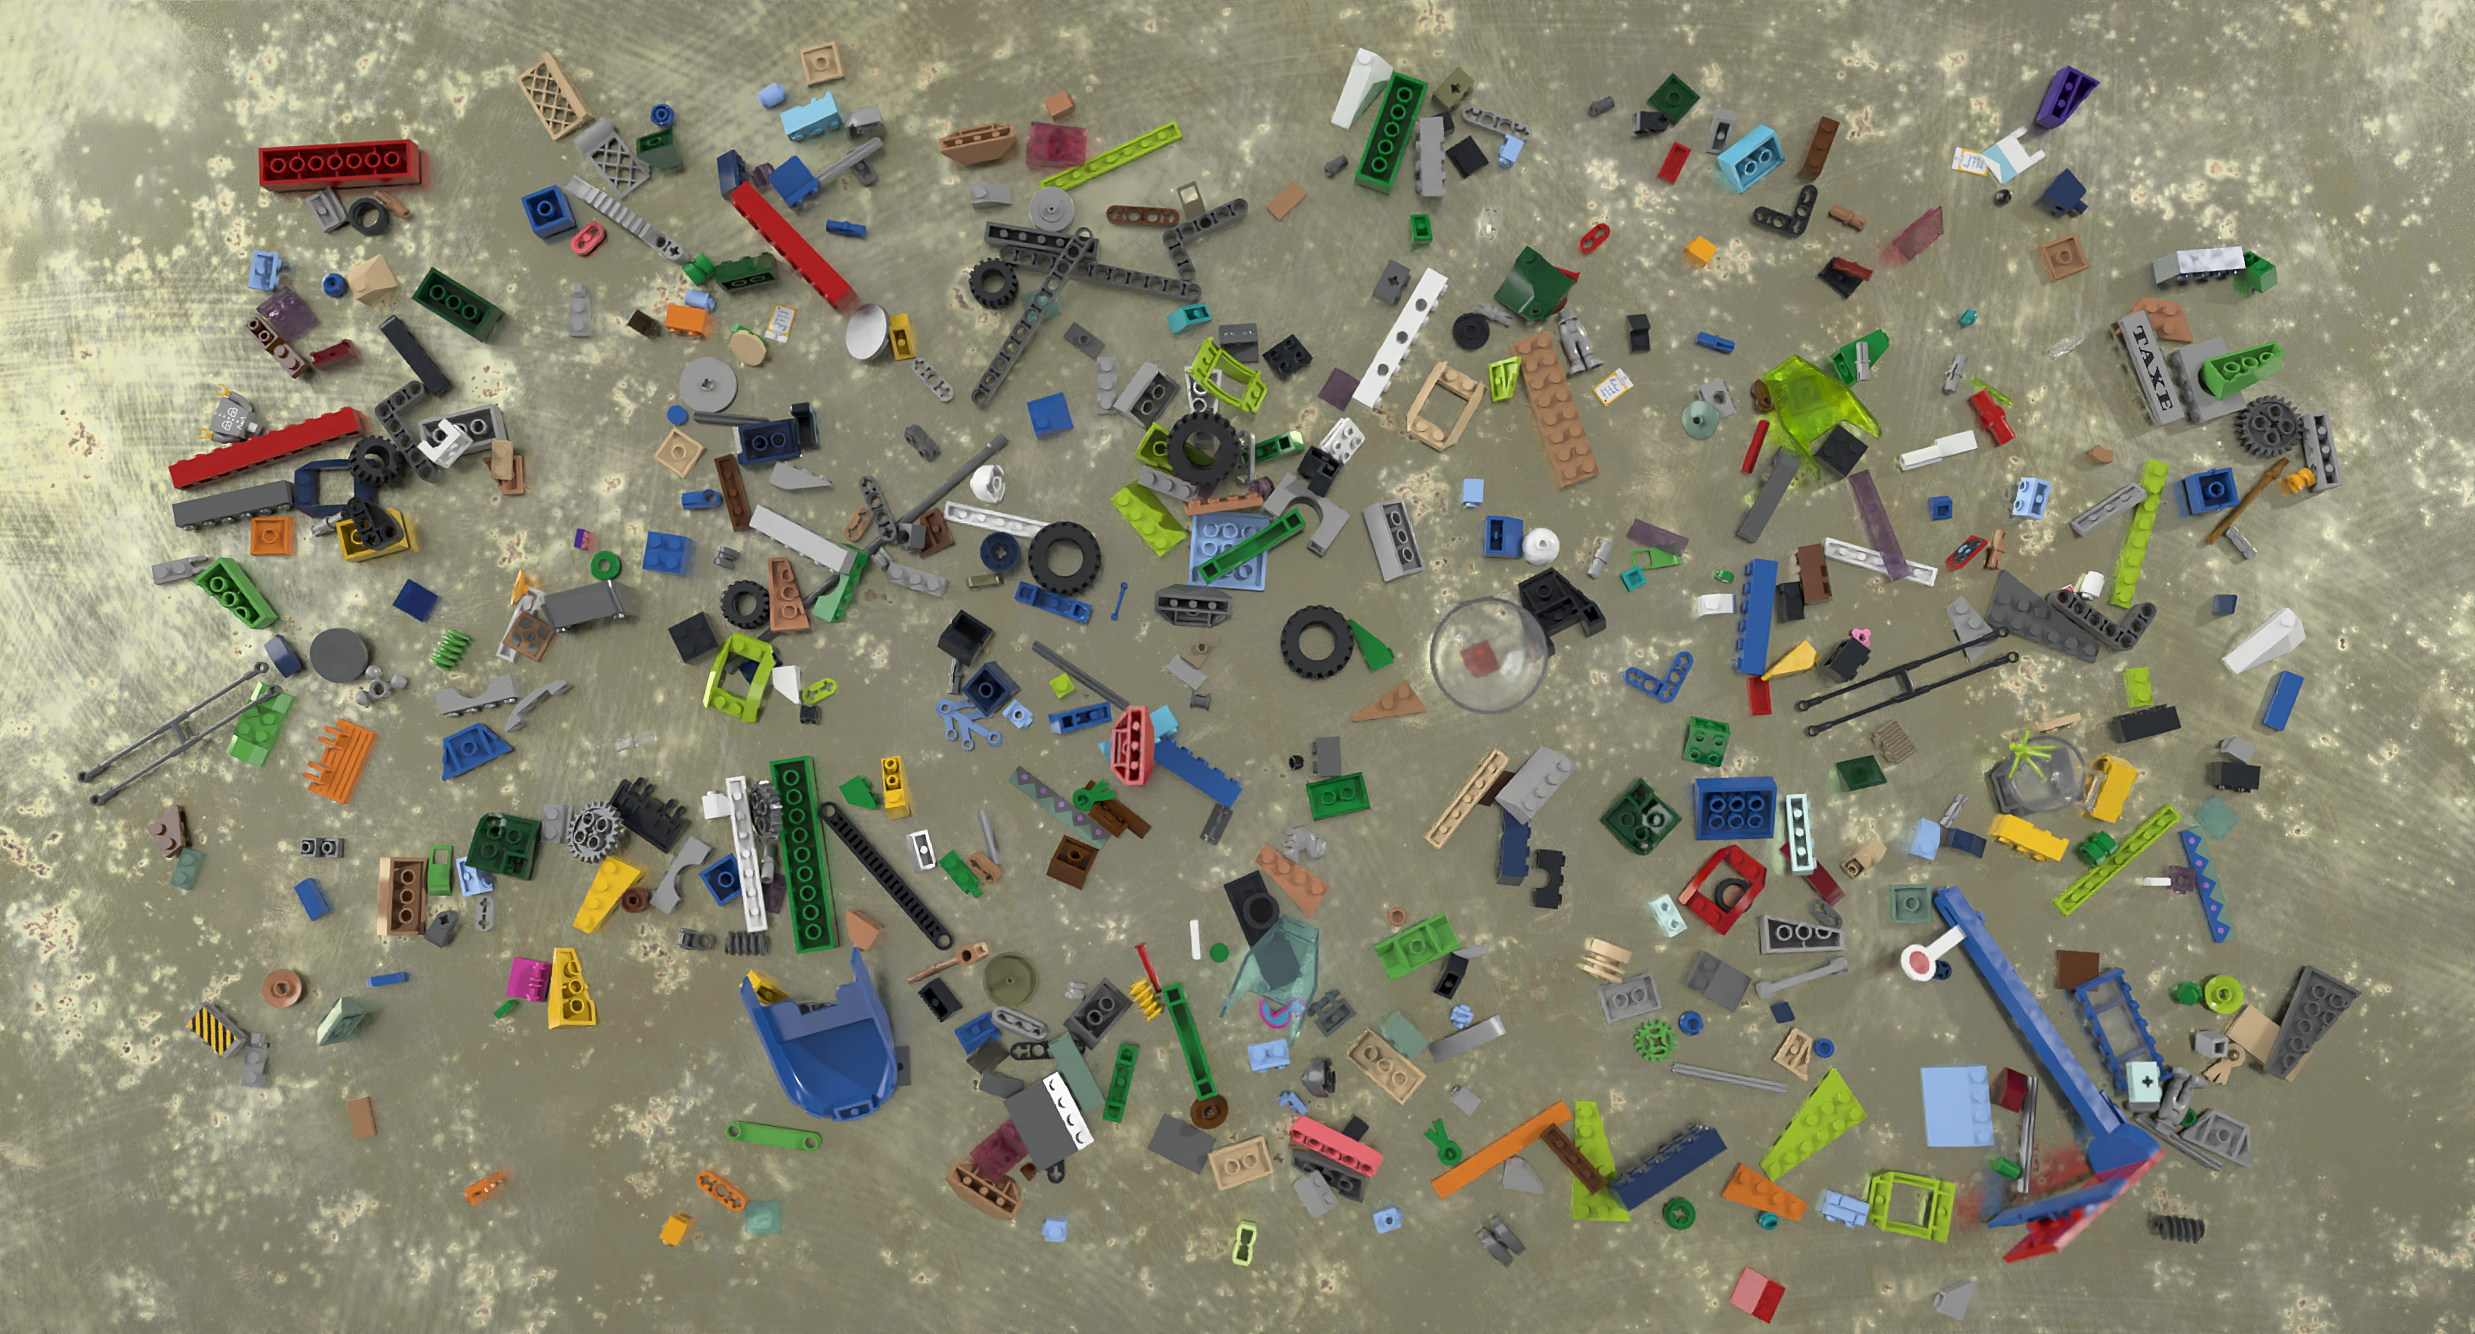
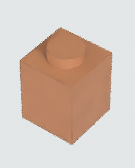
M1065 90L1044 99L1045 106L1053 122L1074 112L1073 105L1075 103L1071 95H1067Z

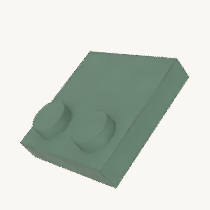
M1930 883L1890 885L1892 924L1933 923Z

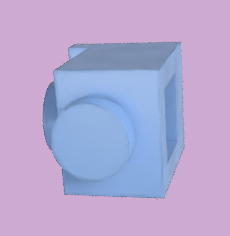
M1507 134L1503 142L1504 144L1501 145L1498 152L1501 155L1498 163L1504 167H1513L1524 142Z
M1016 699L1002 713L1019 729L1027 728L1033 721V714ZM1017 712L1022 713V717L1020 719H1017L1015 717V714Z

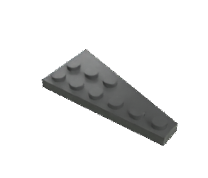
M2005 569L2002 570L1985 618L1987 625L1995 628L2005 626L2011 634L2090 663H2095L2101 644Z

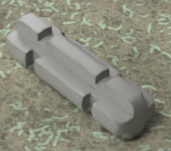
M2234 526L2229 527L2225 531L2226 536L2232 538L2231 541L2241 552H2244L2243 554L2247 559L2255 557L2257 551L2250 547L2251 544L2241 533L2238 534L2239 531Z
M1958 794L1955 799L1956 802L1952 803L1945 814L1946 817H1943L1940 824L1943 827L1950 829L1954 823L1953 820H1956L1963 810V805H1966L1969 800L1964 794Z

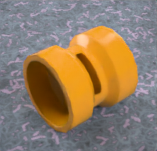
M2303 468L2299 470L2298 474H2291L2286 478L2287 485L2294 493H2298L2304 487H2310L2316 483L2314 474L2308 468Z

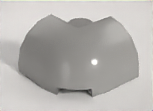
M878 104L858 108L850 113L845 122V132L849 141L868 137L866 130L884 125Z

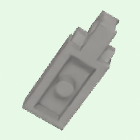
M575 283L574 294H571L569 336L590 337L591 300L589 299V294H585V285Z
M253 1033L251 1042H248L241 1086L263 1088L269 1053L267 1044H264L265 1033Z

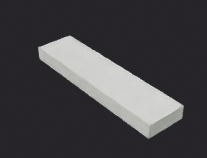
M529 586L527 595H522L502 642L521 610L534 617L536 616L540 607L539 597L544 596L545 592ZM501 642L496 656L516 663L519 652Z

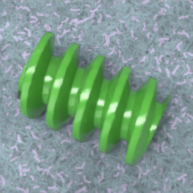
M446 629L449 636L442 635L445 643L438 642L441 649L434 648L437 656H429L435 665L449 672L450 669L447 665H454L451 659H458L455 652L461 653L462 649L460 646H466L467 644L463 639L470 640L468 636L455 629Z

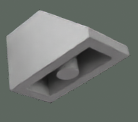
M1716 107L1711 123L1707 152L1722 154L1727 150L1735 124V111Z
M994 183L970 185L971 202L974 210L1012 205L1010 188L1007 185Z
M1520 1158L1506 1159L1503 1174L1504 1188L1543 1194L1542 1180L1527 1161Z
M1963 1279L1940 1290V1293L1936 1295L1934 1300V1309L1962 1321L1975 1283L1968 1279Z

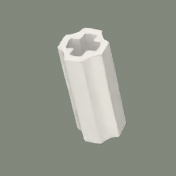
M1938 445L1899 455V462L1903 471L1942 461V452Z

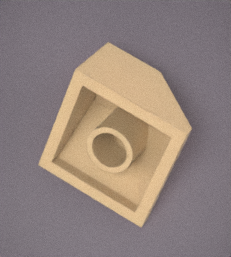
M382 254L347 271L348 283L356 299L363 304H367L399 287Z

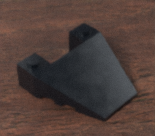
M1553 567L1518 584L1529 648L1538 663L1555 655V646L1550 639L1551 636L1579 622L1589 637L1606 629V618L1598 605L1583 595L1582 591L1577 590L1571 585L1570 581Z

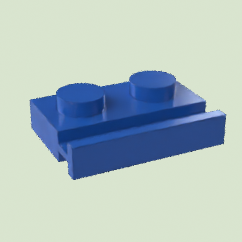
M989 1011L954 1030L967 1056L1002 1036L998 1027L992 1023Z

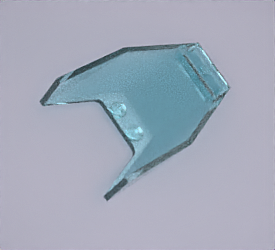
M1283 914L1245 955L1219 1017L1223 1018L1247 992H1253L1272 1000L1288 1009L1287 1047L1291 1049L1299 1035L1318 986L1319 929Z

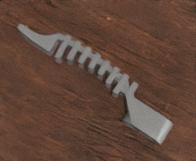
M575 174L572 176L573 178L569 184L564 187L567 191L633 233L676 265L682 266L688 262L689 254L682 246Z

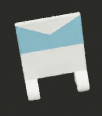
M2024 125L1980 154L2001 185L2045 156L2044 152L2040 150L2029 157L2017 139L2028 131Z

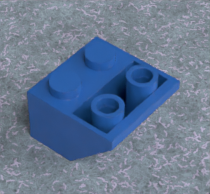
M1486 516L1483 557L1522 558L1523 520L1507 516Z

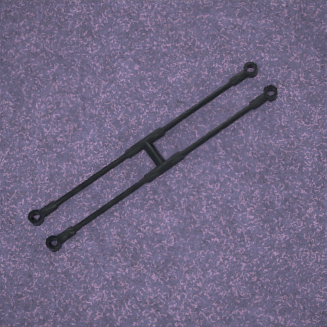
M2005 626L1998 627L1996 631L1957 647L1887 670L1884 674L1827 695L1799 701L1796 707L1799 711L1804 712L1810 707L1822 703L1824 700L1899 674L1907 690L1906 693L1895 696L1894 699L1840 719L1816 726H1808L1806 729L1807 735L1815 737L1820 732L1845 721L1894 703L1898 704L1930 692L1932 689L1983 670L2017 662L2019 660L2018 653L2014 651L2008 652L2006 656L1995 659L1991 663L1914 689L1908 671L1918 668L1924 663L1984 641L1988 642L1996 638H2005L2009 635V629ZM2000 629L2005 630V634L2003 636L2000 634ZM2010 654L2015 656L2013 661L2009 658ZM1802 702L1806 704L1804 710L1800 708ZM1812 727L1816 731L1813 735L1810 734V728Z

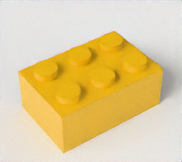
M392 508L387 509L397 519L404 531L400 512ZM352 519L335 523L345 561L355 563L409 548L405 531L404 538L399 543L381 551H374L363 545ZM369 520L365 521L364 528L369 526ZM395 529L390 531V538L395 535Z

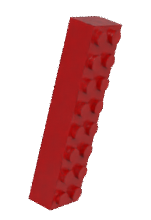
M411 139L258 148L259 185L269 192L322 189L328 186L339 188L419 183L418 145Z
M747 181L730 195V198L733 200L731 204L736 211L769 244L771 243L782 257L784 256L791 267L797 270L808 284L810 283L821 297L825 295L823 298L834 310L838 308L842 312L858 297L852 287Z

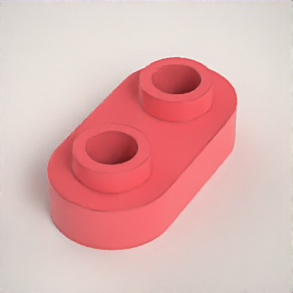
M598 222L588 223L571 240L572 250L578 255H586L604 238L605 229ZM598 230V234L594 236L593 232ZM585 243L584 248L580 249V244Z

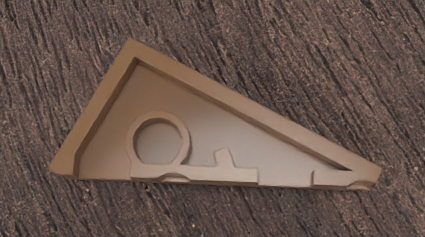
M1405 680L1351 717V720L1356 722L1425 712L1427 709L1407 680Z

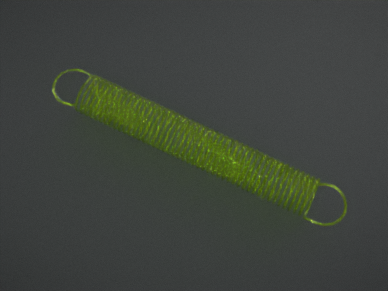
M1974 377V382L1971 381V383H1976L1975 385L1981 389L1983 388V390L1986 388L1990 395L1993 394V397H1998L1997 399L2000 401L2003 400L2002 402H2005L2006 405H2012L2010 404L2013 402L2011 398L1994 389V387L1989 386V384H1984V381Z

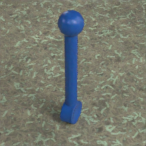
M1126 582L1120 585L1121 591L1114 613L1111 614L1113 621L1118 620V611L1124 591L1128 588Z

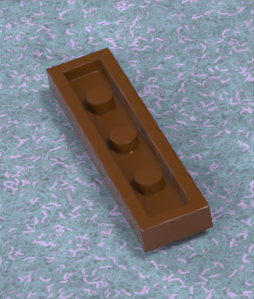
M729 454L715 458L714 462L734 532L753 528L749 525L751 515L734 455Z
M1554 1122L1539 1135L1592 1195L1597 1193L1607 1183L1605 1178Z

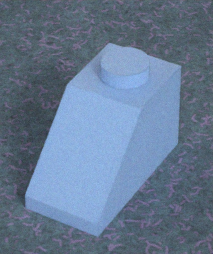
M1920 818L1908 854L1926 861H1933L1940 843V824Z

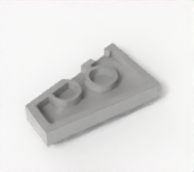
M1962 595L1945 608L1952 626L1958 634L1961 645L1993 632ZM2000 638L1988 642L1984 641L1965 648L1964 651L1967 655L1968 663L1974 662Z

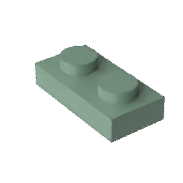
M184 847L170 885L191 890L204 853Z

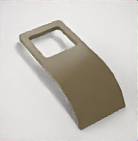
M1195 181L1176 189L1187 221L1206 213ZM1194 186L1198 198L1184 203L1181 191ZM1203 221L1200 225L1203 228H1208L1211 224L1208 221Z

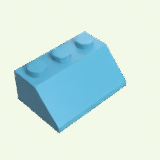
M1763 124L1759 125L1717 157L1723 173L1739 193H1743L1785 161L1776 132Z

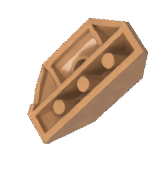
M993 122L956 130L945 138L939 139L942 155L963 165L1001 158L1016 140L1013 124L1007 125Z
M982 1160L956 1162L945 1178L959 1198L992 1218L1012 1221L1022 1205L1014 1180Z

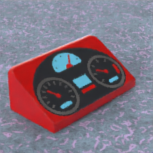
M1972 535L1946 559V562L1954 570H1959L1988 544V541Z

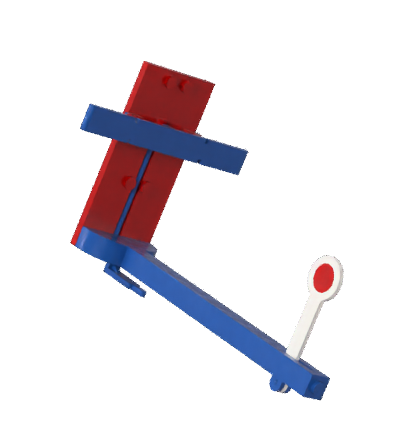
M1956 885L1951 888L1945 886L1937 891L1938 896L1932 900L1952 929L1927 948L1921 945L1907 947L1901 956L1902 967L1905 973L1917 982H1925L1931 979L1935 973V960L1961 941L2095 1136L2089 1144L2088 1155L2097 1174L2079 1190L2002 1211L1988 1223L1989 1229L1998 1226L2009 1227L2027 1223L2025 1227L2030 1233L2003 1256V1259L2008 1264L2060 1251L2162 1160L2166 1153L2150 1134L2130 1124L2119 1106L2111 1101L2104 1090L2098 1092L1983 925L1986 922L1985 915L1981 911L1974 912Z

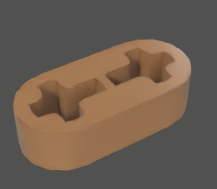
M859 509L845 528L844 535L849 541L858 542L871 525L873 519L868 509ZM866 513H868L867 517L869 519L867 521L863 520L862 523L859 524L861 521L860 515H865ZM859 526L856 530L858 536H852V538H850L851 534L849 533V531H854L856 527Z
M974 852L967 860L968 866L989 884H994L1002 875L1000 868L981 852Z

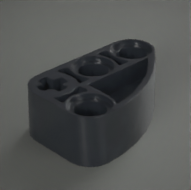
M360 497L349 499L347 509L365 547L374 551H381L402 541L404 531L400 523L389 511L376 503ZM361 502L362 508L357 511L356 507ZM369 520V526L364 528L365 521ZM395 529V535L390 538V531Z

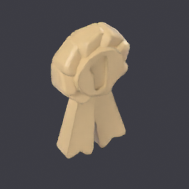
M2229 1043L2228 1056L2221 1057V1060L2205 1071L2203 1075L2207 1076L2209 1081L2215 1078L2214 1082L2225 1086L2231 1068L2238 1067L2244 1062L2246 1058L2244 1048L2239 1044Z

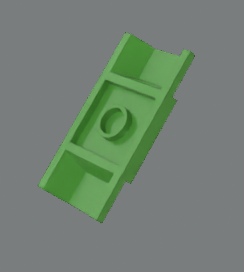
M258 681L247 704L266 692L269 686ZM282 692L281 695L272 696L261 704L258 703L242 713L226 752L244 762L262 767L293 702L294 696Z
M1444 912L1374 946L1391 982L1461 947Z

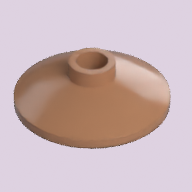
M288 969L272 971L266 976L262 985V993L265 1000L277 1008L293 1005L299 999L302 991L300 978L296 973ZM284 984L287 985V991L282 989Z

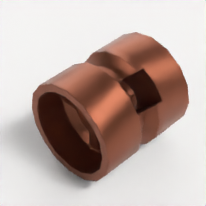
M629 888L621 895L620 904L626 912H644L651 906L649 903L652 899L650 898L651 894L644 888Z

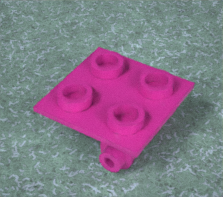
M514 957L506 995L527 999L530 1002L544 1003L552 964Z

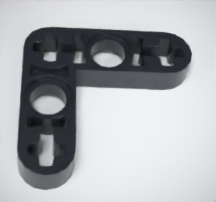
M1808 184L1800 190L1791 216L1760 206L1751 214L1752 222L1780 234L1799 238L1805 232L1818 196L1817 188L1814 185ZM1810 190V194L1813 196H1810L1807 202H1803L1807 196L1804 192ZM1799 207L1807 209L1806 216L1798 214L1797 210ZM1762 212V216L1766 218H1762V220H1759V216L1756 214ZM1770 215H1772L1771 219L1769 220V223H1767V221H1768L1767 218H1768ZM1775 218L1783 220L1782 227L1774 225L1773 221ZM1799 220L1801 221L1798 226L1799 231L1795 233L1794 228L1792 227H1794L1797 224V221Z

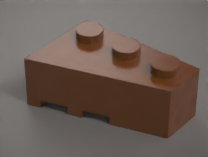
M1823 544L1798 547L1796 560L1798 564L1800 563L1801 567L1799 577L1800 581L1803 582L1804 590H1802L1805 603L1812 605L1833 601Z

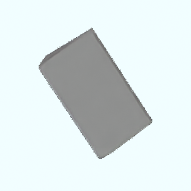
M1176 654L1166 666L1169 672L1195 691L1199 689L1208 677L1179 654Z
M927 829L906 835L905 840L914 872L917 873L937 867Z

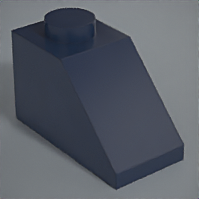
M1950 828L1944 847L1982 859L1987 840L1970 832Z

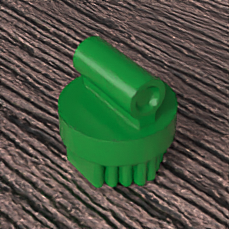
M2191 980L2182 984L2178 990L2177 997L2182 1005L2194 1006V1004L2201 1000L2203 994L2201 988Z

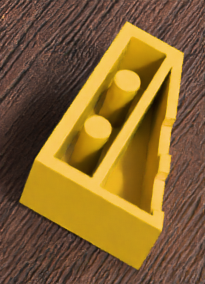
M2105 753L2103 759L2107 760L2104 771H2099L2098 776L2102 778L2098 788H2094L2088 812L2093 817L2115 823L2122 814L2124 801H2127L2129 798V789L2137 779L2138 770L2127 760Z

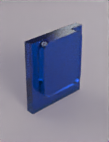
M408 579L394 601L393 606L423 622L431 613L439 596Z

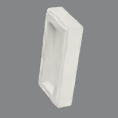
M1973 430L1934 440L1935 445H1938L1941 449L1942 458L1977 449Z
M1198 919L1190 921L1192 956L1194 959H1201Z

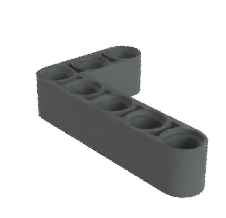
M1243 198L1234 199L1164 232L1162 237L1163 246L1179 280L1193 283L1196 277L1195 268L1184 246L1244 219L1248 214V203ZM1240 205L1243 206L1245 210L1243 212H1237L1235 211V207ZM1224 213L1228 217L1225 220H1220L1217 216ZM1203 221H1208L1211 225L1208 228H1203L1200 224ZM1186 229H1191L1193 234L1186 236L1183 232ZM1174 237L1176 241L1173 244H1169L1166 242V239ZM1178 253L1184 255V258L1180 261L1174 258ZM1186 270L1192 272V275L1188 278L1182 275Z
M413 380L380 402L375 407V415L417 475L424 481L436 483L441 478L440 469L434 462L425 458V454L417 447L420 441L402 417L426 400L430 394L429 389L423 383ZM421 387L420 393L416 395L415 390ZM405 398V403L400 406V400ZM389 409V414L384 417L385 410ZM400 424V429L395 432V426ZM408 439H411V444L408 447H406V441ZM421 454L422 459L416 462V457ZM432 469L431 477L427 478V472Z
M1783 444L1775 456L1774 469L1737 535L1753 543H1756L1801 464L1800 453Z
M2055 590L2049 595V603L2054 608L2117 652L2132 650L2157 613L2156 606L2153 603L2137 604L2129 612L2121 626H2119L2070 590ZM2059 594L2064 598L2062 603L2058 599ZM2075 605H2077L2079 608V612L2077 614L2074 611ZM2143 607L2146 609V615H2145V616H2144L2143 613H2142V608H2143ZM2090 616L2094 618L2093 625L2089 621ZM2132 623H2134L2136 626L2135 631H2133L2131 628ZM2106 627L2110 630L2109 636L2105 633ZM2122 638L2125 640L2124 647L2121 645Z

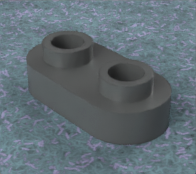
M866 157L849 167L864 185L874 183L877 178L875 169ZM865 174H871L869 178H864Z

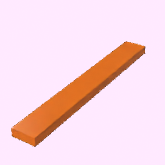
M1561 1100L1439 1176L1431 1184L1442 1200L1541 1138L1539 1135L1551 1123L1554 1122L1559 1127L1573 1118L1564 1101Z

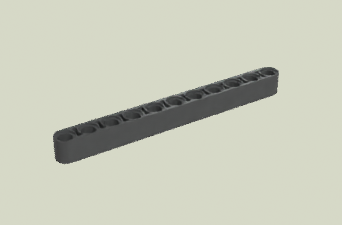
M1080 227L1069 241L972 391L971 400L974 404L979 406L987 405L1091 246L1094 235L1089 228ZM1082 232H1089L1090 237L1087 241L1080 240ZM1072 248L1079 249V254L1075 258L1069 255ZM1062 264H1067L1069 267L1065 274L1059 272V267ZM1051 280H1057L1058 287L1055 290H1050L1048 287ZM1041 296H1046L1048 299L1047 304L1044 306L1038 304V299ZM1031 312H1036L1037 319L1034 322L1028 321V314ZM1020 328H1025L1027 331L1024 338H1019L1017 335ZM1010 344H1015L1016 346L1014 354L1007 352V347ZM1000 360H1004L1006 363V367L1003 370L997 369V362ZM989 376L995 377L996 382L993 386H988L986 383ZM983 392L985 394L983 402L977 401V393Z
M1010 245L1003 246L999 251L1001 261H1006L1012 268L1046 275L1049 274L1060 257L1059 255ZM1006 253L1013 254L1011 259H1004ZM1026 256L1032 258L1029 263H1023L1022 259ZM1044 260L1050 261L1047 267H1042L1040 264ZM1084 260L1079 262L1069 278L1071 280L1189 304H1197L1202 299V289L1196 283ZM1080 268L1087 269V272L1083 275L1077 273ZM1068 269L1065 271L1059 270L1061 274H1065ZM1100 271L1106 273L1104 278H1097L1096 274ZM1117 275L1124 276L1122 282H1116L1114 279ZM1141 279L1143 283L1140 286H1135L1133 281ZM1153 283H1160L1162 285L1158 290L1151 288ZM1177 286L1180 288V291L1173 294L1170 292V288ZM1191 290H1196L1199 293L1196 297L1188 295Z

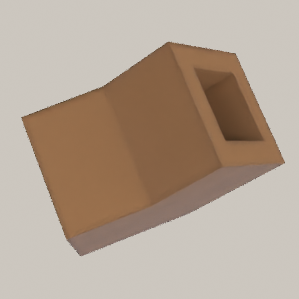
M2100 445L2095 446L2087 455L2095 463L2109 464L2113 462V450H2105Z

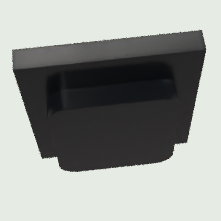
M1471 135L1445 152L1464 180L1489 164V161Z

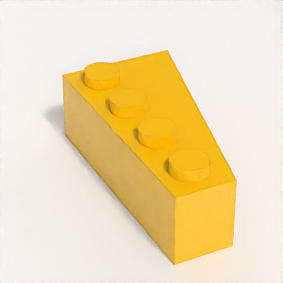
M611 855V857L605 856V861H603L572 926L588 934L597 933L615 908L620 905V898L623 892L629 888H634L638 880L647 871L614 855Z

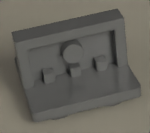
M1256 323L1219 326L1220 347L1238 362L1259 360Z

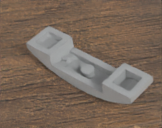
M567 680L555 681L531 692L512 711L504 730L509 733L516 731L527 722L523 716L524 713L549 693L553 696H559L572 683Z
M1497 1014L1481 1021L1479 1024L1447 1038L1444 1037L1427 1046L1434 1062L1438 1063L1482 1045L1506 1033Z

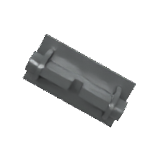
M913 424L910 428L906 427L904 433L906 441L918 450L919 455L924 459L926 458L930 463L933 455L937 456L941 452L939 446L931 438L926 441L923 440L928 434L919 425Z
M1216 803L1199 838L1217 846L1234 811Z

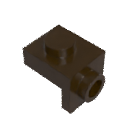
M635 309L626 324L645 337L653 336L659 327L657 326L658 321L649 317L638 309Z

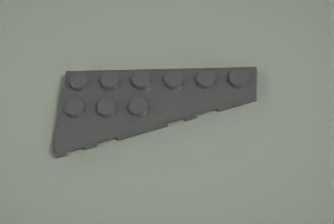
M2311 965L2306 966L2263 1071L2278 1079H2285L2296 1067L2303 1055L2312 1049L2313 1044L2324 1036L2338 1020L2342 1012L2347 1010L2351 1006V1002L2359 997L2362 992Z

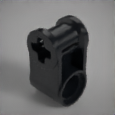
M1664 111L1633 113L1634 134L1663 133L1668 128L1671 120L1670 116ZM1659 119H1661V122L1664 123L1663 125H1660V122H1658Z

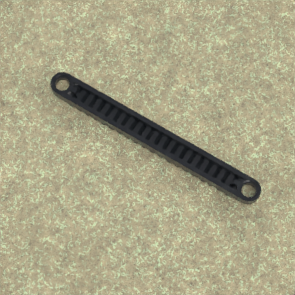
M824 802L819 808L821 818L935 947L942 951L950 949L954 945L952 933L918 894L914 892L909 884L905 882L903 877L899 875L878 849L874 847L863 832L859 830L848 815L835 802ZM829 805L835 810L831 817L826 816L824 813L825 808ZM942 935H946L949 938L947 946H941L939 943V938Z

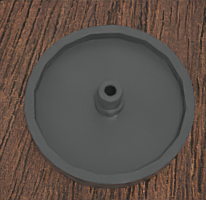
M335 627L327 629L316 636L311 644L310 659L314 669L321 677L334 683H346L363 673L367 665L368 653L364 642L356 633L346 628Z

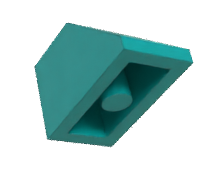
M1206 303L1180 307L1166 317L1173 334L1188 332L1213 320Z

